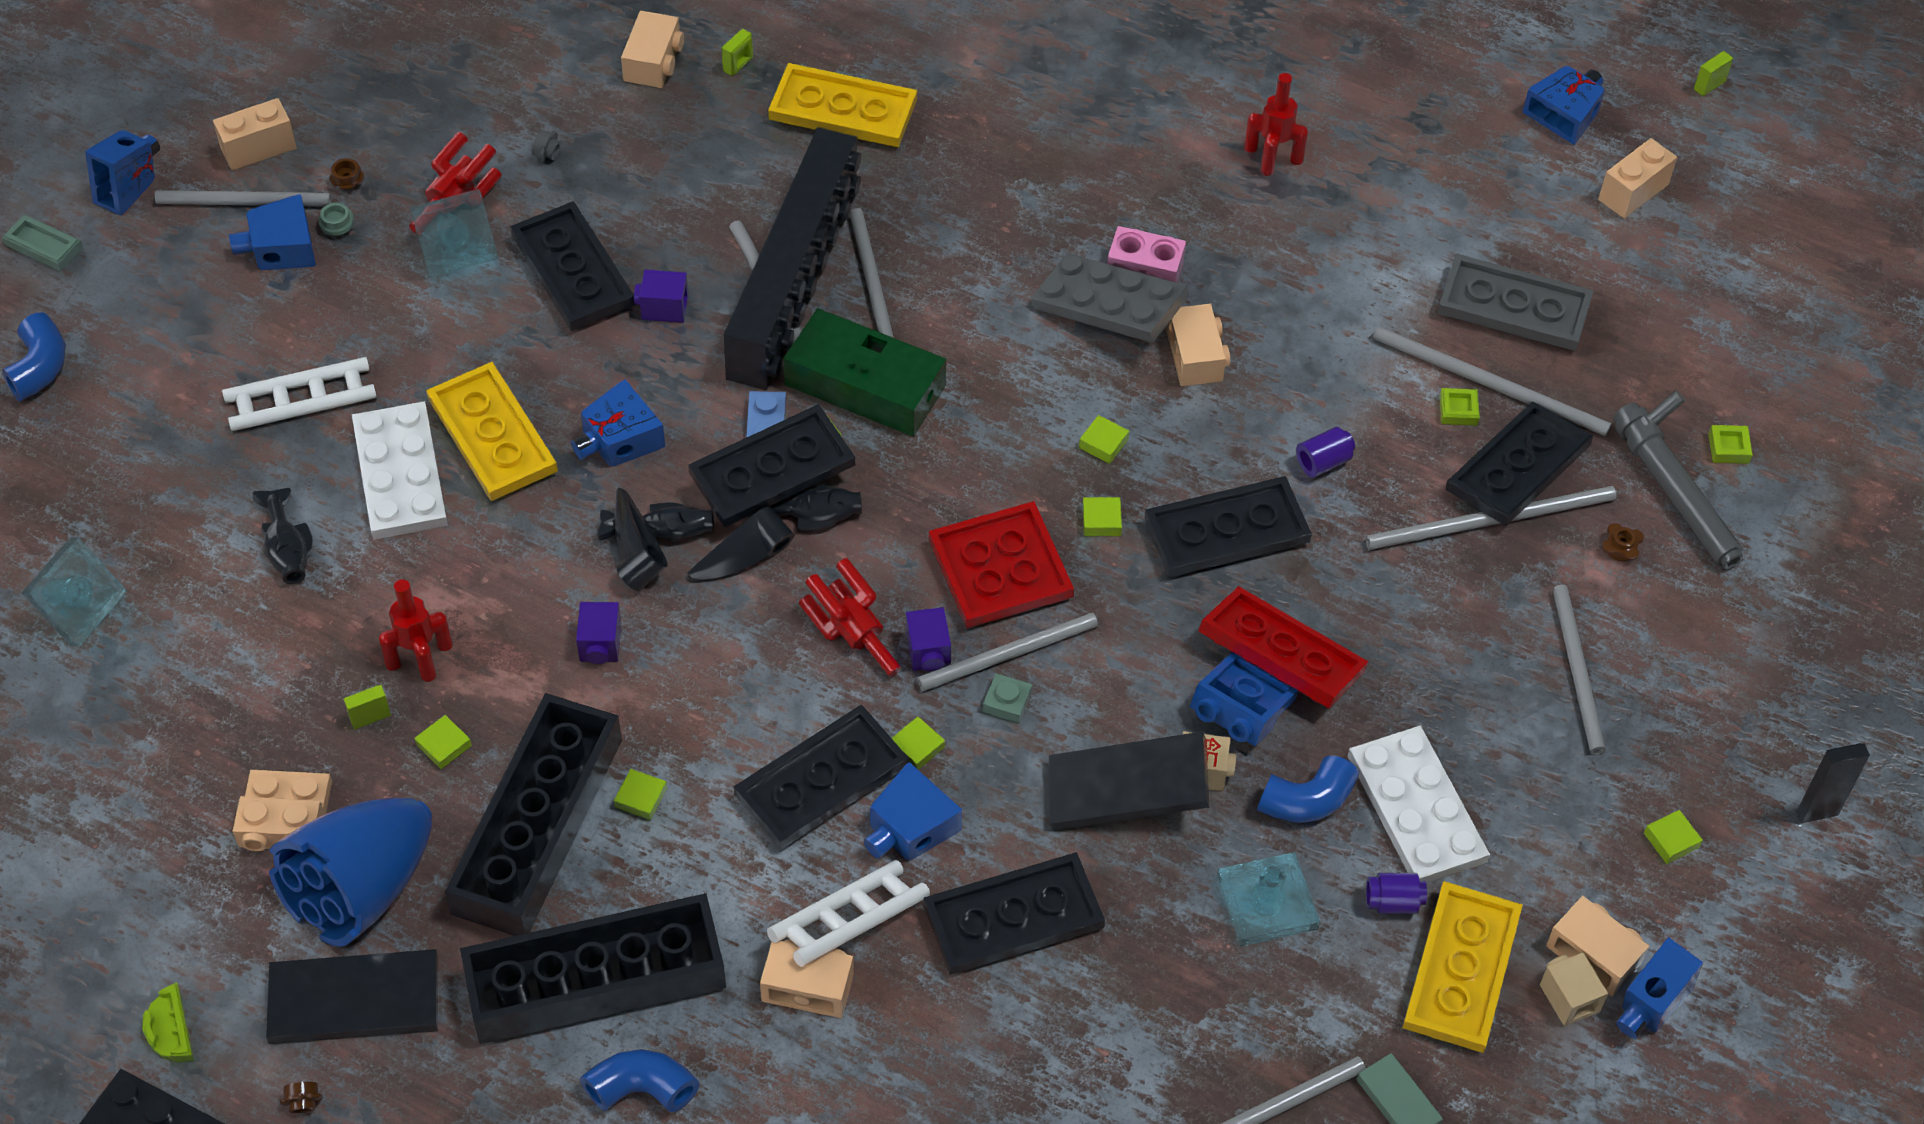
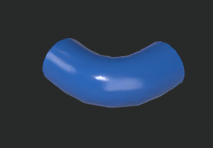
M43 312L31 314L20 323L17 334L28 348V353L21 360L2 369V374L9 389L19 401L38 393L52 383L64 366L66 344L56 324L48 314Z
M1326 756L1322 759L1315 777L1307 783H1294L1271 774L1258 804L1257 811L1276 819L1294 823L1319 821L1342 806L1355 786L1359 771L1354 764L1344 758Z
M645 1049L616 1053L596 1064L580 1077V1082L586 1093L604 1111H607L630 1093L644 1092L656 1098L668 1112H675L692 1100L700 1084L685 1066L667 1054Z

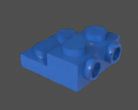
M1232 652L1198 683L1189 707L1195 710L1196 715L1202 721H1213L1227 729L1229 735L1235 741H1247L1256 746L1273 730L1277 718L1296 700L1299 691Z

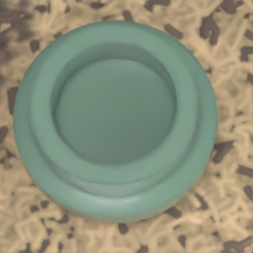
M330 203L321 210L318 222L320 229L324 233L337 236L347 233L353 227L354 216L351 210L344 204Z

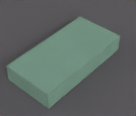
M25 214L2 237L5 246L60 272L83 249L79 239Z
M1392 1053L1358 1073L1357 1082L1390 1124H1442L1443 1118Z

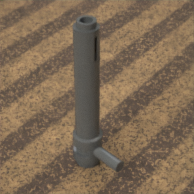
M1675 390L1650 413L1646 408L1640 407L1637 403L1625 405L1613 417L1616 432L1622 439H1627L1626 444L1634 456L1640 457L1718 566H1723L1724 569H1731L1738 565L1744 558L1742 546L1664 441L1665 435L1658 426L1686 401L1684 396Z

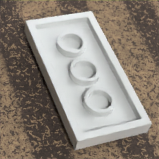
M425 401L352 414L373 540L448 526Z
M1421 725L1349 748L1348 758L1359 771L1358 778L1408 873H1418L1419 880L1428 883L1488 863L1490 854Z

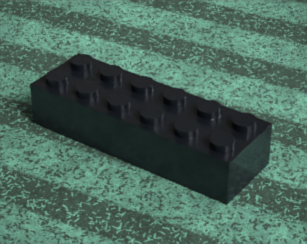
M548 693L544 694L445 890L451 915L514 936L530 933L622 742L618 715Z
M707 893L460 948L472 1017L479 1044L726 988L724 964Z

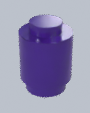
M1377 873L1376 877H1367V908L1377 909L1378 913L1418 914L1420 905H1426L1427 903L1426 881H1420L1418 873Z

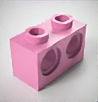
M1118 226L1108 254L1107 264L1178 283L1184 264L1186 241Z

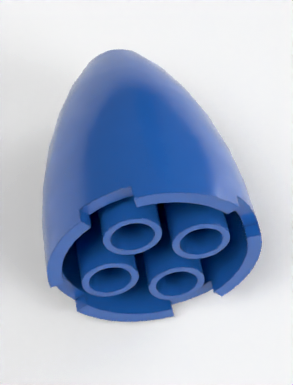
M384 798L340 808L299 827L276 842L269 850L273 854L274 868L268 872L278 897L298 923L305 918L310 924L323 932L320 934L322 942L340 947L348 945L376 922L406 887L427 847L432 830V813L422 801L412 798Z

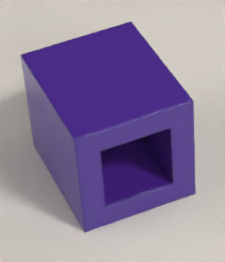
M644 269L642 284L636 283L634 291V304L640 305L642 320L684 323L689 297L687 273Z
M580 602L576 642L581 662L593 664L618 662L622 625L619 602Z
M944 607L906 612V637L912 670L935 671L951 665V642Z

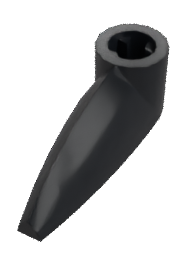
M619 487L616 491L615 534L622 562L617 566V572L625 584L635 591H640L664 570L668 563L634 501L626 490Z
M770 506L764 507L687 572L688 576L693 581H700L736 573L767 556L771 557L780 553L791 543L795 534Z

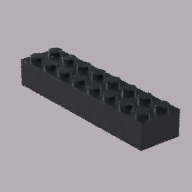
M817 127L723 334L726 380L767 390L772 377L777 378L779 376L783 362L781 356L784 350L789 351L793 343L794 330H791L793 324H801L806 310L805 301L807 297L812 298L817 286L816 276L819 271L824 272L828 261L827 251L829 246L836 245L840 230L839 223L841 220L846 221L850 211L849 200L852 195L857 196L860 189L861 176L857 175L862 155L860 152H857V137Z

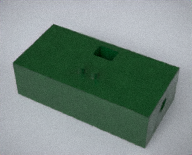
M819 308L815 310L783 358L785 386L912 437L915 436L946 386V358Z

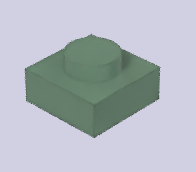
M996 673L983 702V712L1020 723L1032 694V684Z

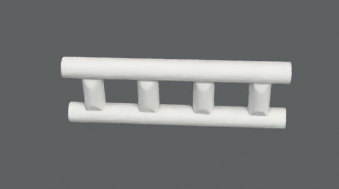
M367 357L223 389L222 393L225 404L237 402L239 415L228 417L231 431L377 398L374 385L362 386L359 373L370 371ZM345 376L348 390L326 395L323 381ZM309 385L311 399L290 403L288 389ZM273 393L276 407L259 411L253 410L251 398Z
M894 860L769 927L767 934L774 943L785 937L793 941L800 948L793 953V958L797 965L802 967L917 904L924 897L930 896L928 886L922 882L912 888L903 883L898 878V876L903 874V867L899 861ZM883 886L895 897L878 905L867 893ZM851 902L864 914L847 922L835 910ZM820 919L832 932L815 940L803 928Z

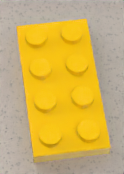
M788 63L768 109V119L814 130L820 127L855 136L857 139L899 148L917 102V90Z
M493 362L426 390L429 402L490 501L558 472L557 462Z
M1443 881L1403 1023V1029L1484 1053L1523 904Z

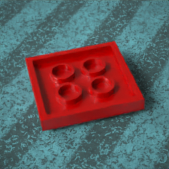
M1035 501L930 530L928 533V540L966 629L1074 597L1072 582Z

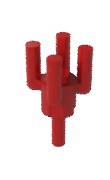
M1281 73L1278 76L1276 95L1267 98V104L1263 108V115L1252 113L1247 121L1244 143L1245 151L1249 153L1257 151L1260 132L1265 138L1260 172L1265 176H1270L1274 173L1279 143L1287 142L1290 139L1293 140L1290 162L1294 165H1301L1304 162L1308 129L1303 125L1295 123L1298 105L1293 98H1289L1292 76L1288 73Z
M457 132L431 162V167L438 174V177L425 190L426 198L430 202L409 225L414 233L421 234L440 211L448 214L450 211H454L462 201L470 207H476L502 177L501 172L492 167L475 187L473 184V180L496 155V150L493 146L485 144L473 159L463 155L455 165H451L449 162L468 142L466 135L461 132Z
M844 558L838 562L836 568L856 592V596L853 595L840 578L833 581L828 588L818 574L811 575L805 584L831 617L829 619L811 594L804 596L798 604L827 640L833 641L842 635L852 649L858 648L860 650L866 647L889 677L899 673L901 666L877 637L882 633L883 625L869 609L876 601V593L848 558Z
M400 579L394 584L397 601L392 604L389 610L393 629L387 630L379 636L384 662L388 670L395 671L401 666L397 647L401 646L405 649L413 650L421 679L425 682H431L436 678L432 654L428 645L433 633L439 650L448 651L453 646L447 617L442 612L429 615V612L425 609L424 601L412 595L409 581Z

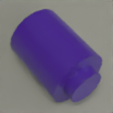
M1336 426L1296 446V456L1303 471L1309 477L1314 478L1350 461L1353 458L1355 442L1348 431H1343L1340 427Z

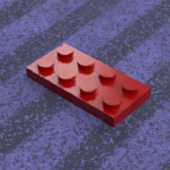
M1240 586L1202 619L1198 632L1212 639L1216 644L1224 646L1244 658L1247 662L1258 666L1275 676L1279 681L1292 686L1309 696L1313 701L1329 709L1365 673L1369 661Z

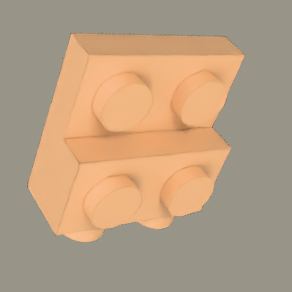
M250 770L245 796H240L232 831L238 847H243L250 851L270 849L276 842L299 827L326 814L332 785L330 774Z

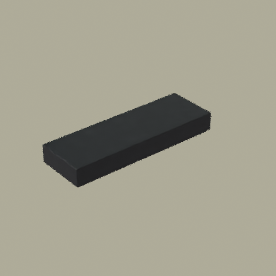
M1865 743L1826 751L1796 811L1801 824L1835 817L1840 814L1870 756Z

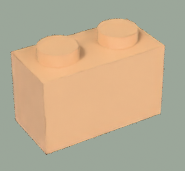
M640 10L621 56L623 80L625 82L663 88L667 75L671 76L673 74L676 52H681L684 45V32H680L679 17Z
M279 98L213 120L220 148L231 171L297 149L290 119Z
M1650 138L1606 172L1598 200L1625 219L1669 185L1677 156Z
M1211 303L1180 307L1167 324L1166 329L1180 386L1222 382L1225 367L1230 366V352L1228 346L1222 345L1221 342L1223 330L1220 317L1214 316Z
M1583 895L1553 927L1546 945L1558 956L1568 955L1572 957L1583 952L1606 991L1612 997L1640 967L1649 949V945L1643 941L1636 931L1625 928L1613 919L1603 906L1592 903Z
M788 939L776 943L772 942L760 981L761 1001L842 1018L854 976L853 956L847 955L844 951L835 948L800 967L793 958V953L800 948L793 941Z

